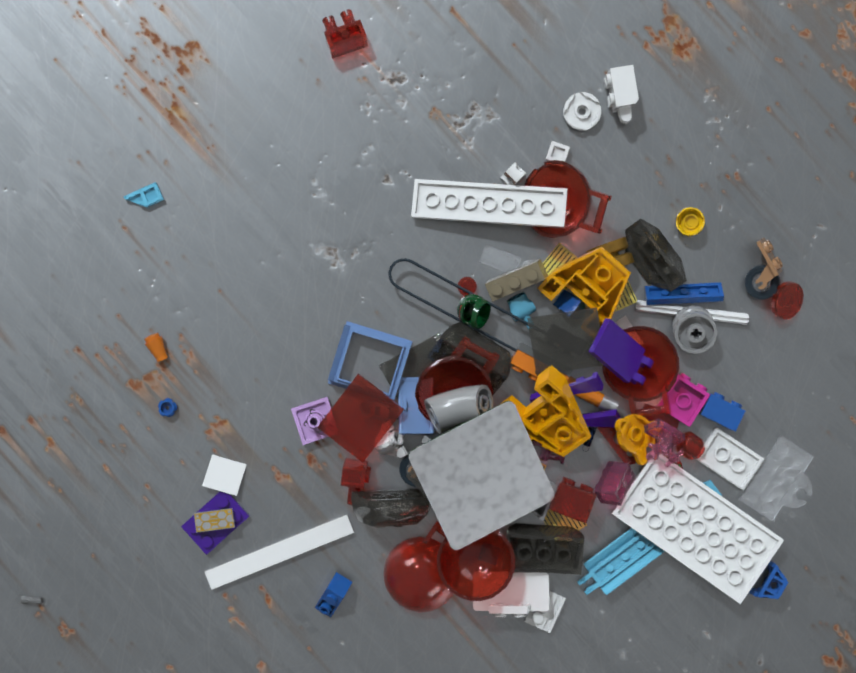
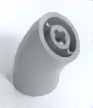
M475 385L440 393L425 399L424 404L434 428L441 434L492 409L493 398L490 389L486 385Z

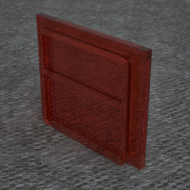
M358 373L317 428L363 463L403 412L404 408Z

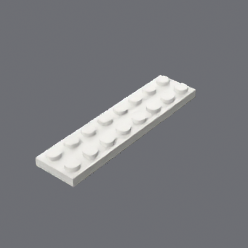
M415 179L411 217L565 228L568 189Z

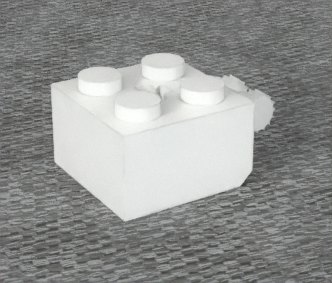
M633 65L610 68L604 78L605 89L609 90V96H607L608 108H612V112H618V118H620L619 120L623 124L630 122L629 120L632 118L631 109L639 100Z

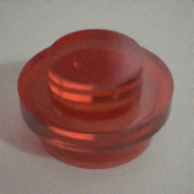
M464 277L458 282L459 286L475 293L477 285L474 279ZM458 289L462 295H468V293Z

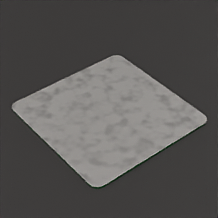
M505 401L412 449L408 454L409 461L451 548L454 550H459L551 502L555 496L518 410L511 401Z

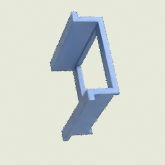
M347 321L346 325H344L331 367L328 383L394 403L413 341ZM353 332L402 347L389 393L339 378Z

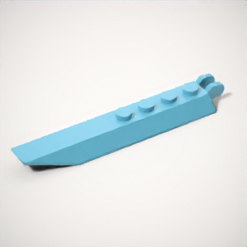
M711 480L703 483L722 496ZM630 528L583 564L589 573L580 578L577 583L579 585L584 584L589 578L593 577L596 583L587 587L584 591L585 594L588 595L600 587L608 595L665 551Z

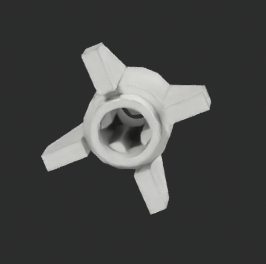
M391 420L382 424L375 439V447L381 454L402 458L408 455L405 447H401L404 442L403 437L407 434L400 435L399 431H394L393 429L395 428Z

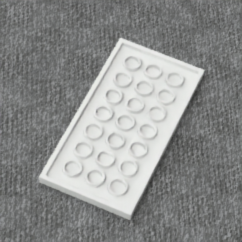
M656 450L612 512V515L739 604L742 603L784 541L781 537Z

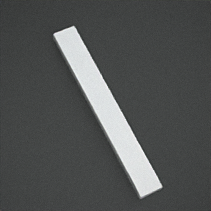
M346 514L205 571V575L212 590L352 534L354 530Z

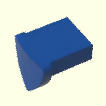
M564 289L553 305L564 312L570 319L584 317L586 311L585 303Z

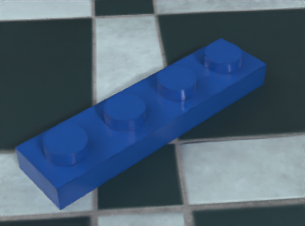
M721 282L645 286L644 288L646 305L721 302L724 300Z

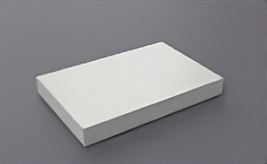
M717 427L714 428L695 457L697 461L743 491L764 460L763 457Z

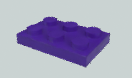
M220 491L197 512L233 508L235 528L196 533L194 515L181 526L206 555L250 516L231 494Z

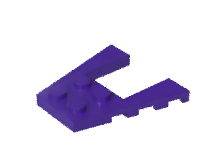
M594 372L591 377L585 378L583 376L577 378L576 382L569 384L574 395L603 391L604 384L598 372ZM538 392L531 394L530 402L532 403L541 395ZM617 409L582 414L586 425L591 427H615L616 421L621 418Z

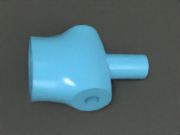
M521 292L507 300L511 314L534 325L530 315L536 311V307L526 296L525 292Z

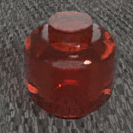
M693 432L681 433L676 439V450L689 460L698 459L704 453L703 439Z

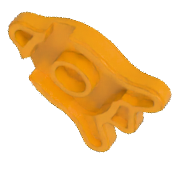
M630 414L622 419L619 418L615 423V429L620 447L626 452H630L635 457L638 465H645L648 461L646 448L654 447L655 434L661 430L662 423L658 420L648 421L645 417L637 414Z

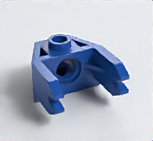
M770 561L767 565L769 573L761 587L751 588L749 593L759 598L779 599L789 582L779 567ZM772 582H776L774 589L771 588Z

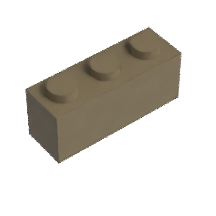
M537 259L488 280L485 286L493 302L545 280L548 274L541 259Z

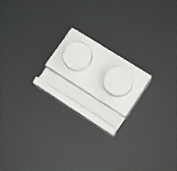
M550 591V609L548 611H530L524 621L551 633L566 598Z

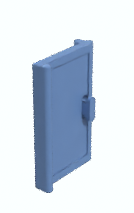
M432 376L428 378L401 377L398 387L400 435L434 434V426L424 404L425 399L433 396Z

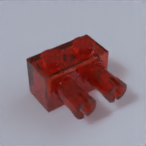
M350 9L347 10V15L345 11L340 13L344 22L342 26L337 27L332 15L328 16L329 22L327 17L322 20L326 28L324 32L326 44L332 59L368 47L367 35L361 20L355 21Z
M345 458L341 486L349 487L348 505H358L361 488L364 489L365 483H369L371 467H368V461Z

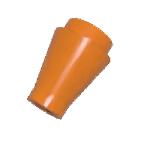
M158 332L144 338L145 346L153 354L157 362L168 358L163 338Z

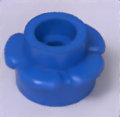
M170 398L160 401L158 404L160 415L173 416L177 410L176 403Z

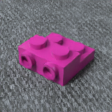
M684 373L680 375L675 374L656 407L690 427L710 394L706 392L707 388L703 385L691 383V378Z

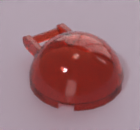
M546 161L544 165L530 173L524 186L568 189L565 228L530 226L535 232L550 238L567 236L579 228L598 234L602 233L601 225L608 201H611V195L591 189L585 175L577 167L565 161ZM592 196L601 199L594 224L591 225L585 223L592 208Z
M633 326L624 329L629 336L645 349L643 355L652 359L654 363L651 369L647 366L644 368L639 367L637 373L646 378L643 385H640L638 382L636 384L623 382L602 364L605 381L613 392L629 400L631 414L641 416L661 413L671 414L668 392L675 384L679 372V357L675 346L664 333L655 328ZM660 397L663 398L664 405L637 410L636 402H647Z
M465 336L451 356L435 360L421 373L415 390L419 411L431 422L424 400L462 387L486 385L493 397V388L488 374L497 363L500 355L496 352L491 353L470 342V338ZM466 348L488 360L483 368L473 360L461 356Z
M438 520L425 537L408 538L397 544L389 553L385 562L383 575L388 593L400 606L411 611L422 613L438 609L449 601L458 586L460 574L456 560L466 546L456 550L453 555L444 544L432 539L431 537L435 532L446 538Z
M499 528L459 550L451 548L445 537L437 554V568L442 582L450 592L469 601H483L495 597L508 586L515 570V555L511 543L500 532Z

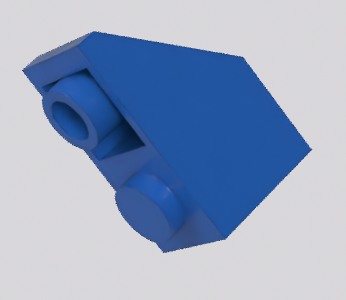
M336 572L315 608L331 618L350 588L352 581Z

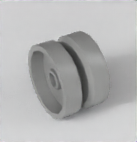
M694 305L684 307L677 312L673 319V333L676 343L682 350L698 354L707 351L715 343L718 333L716 324L709 311L703 307Z

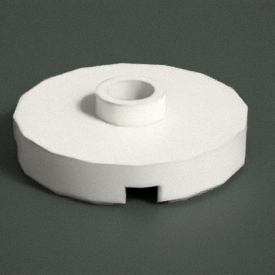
M586 92L571 95L563 108V116L566 123L571 128L579 131L593 128L600 120L602 114L598 99ZM579 109H584L585 114L580 115Z

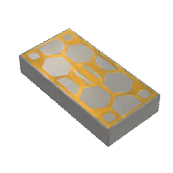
M233 508L194 513L196 533L235 528Z

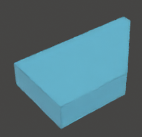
M157 182L123 196L125 200L146 208L164 200Z

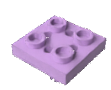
M328 397L291 409L303 445L340 433Z

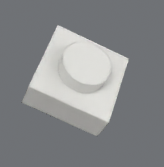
M551 141L545 160L564 166L570 147Z

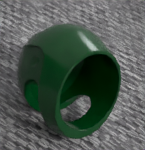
M468 294L459 301L457 315L463 323L470 324L472 328L480 329L489 319L491 305L483 297L477 294Z

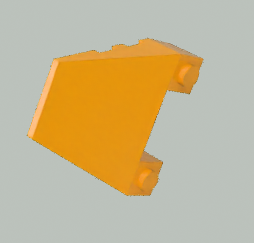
M600 247L555 268L537 289L550 301L565 286L593 310L583 322L581 328L595 340L605 318L612 320L631 272L603 247Z
M552 365L538 375L534 390L541 396L528 406H524L513 395L503 401H511L515 404L531 440L533 439L541 443L542 447L563 457L591 438L589 429L566 377Z

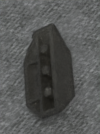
M639 219L625 230L629 245L625 249V253H632L635 261L633 263L648 284L672 292L687 281L682 259L657 227L643 219Z

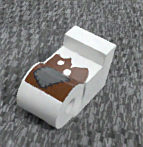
M514 162L500 179L506 185H518L526 177L527 173Z

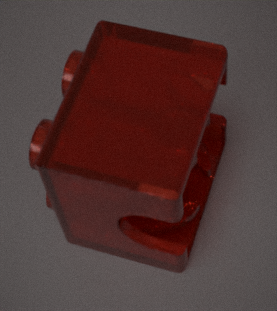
M564 476L562 480L557 479L555 496L550 503L549 509L587 523L597 496L593 492L594 489L582 483L580 486H577L574 480Z

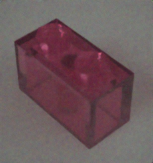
M608 461L594 490L600 503L622 505L635 476L629 463Z

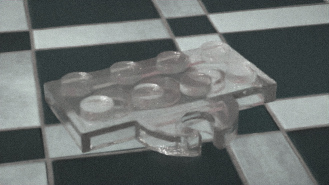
M779 436L739 500L771 521L774 520L783 505L789 508H798L805 505L807 502L804 499H798L796 491L803 489L807 495H812V484L810 479L804 474V471L814 456L783 436Z

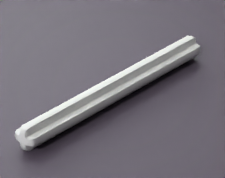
M637 300L635 304V310L638 312L676 316L677 312L684 307H688L673 304L646 305V301ZM706 309L712 315L714 321L747 325L749 322V315L746 313Z

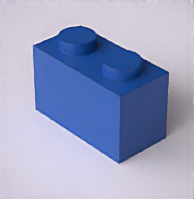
M717 392L710 394L698 414L736 432L746 412L741 409L742 405L733 400L731 403L725 401V396Z

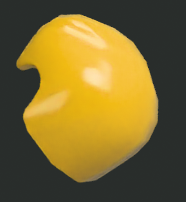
M685 208L676 217L677 229L683 235L689 237L698 235L705 226V217L697 208Z

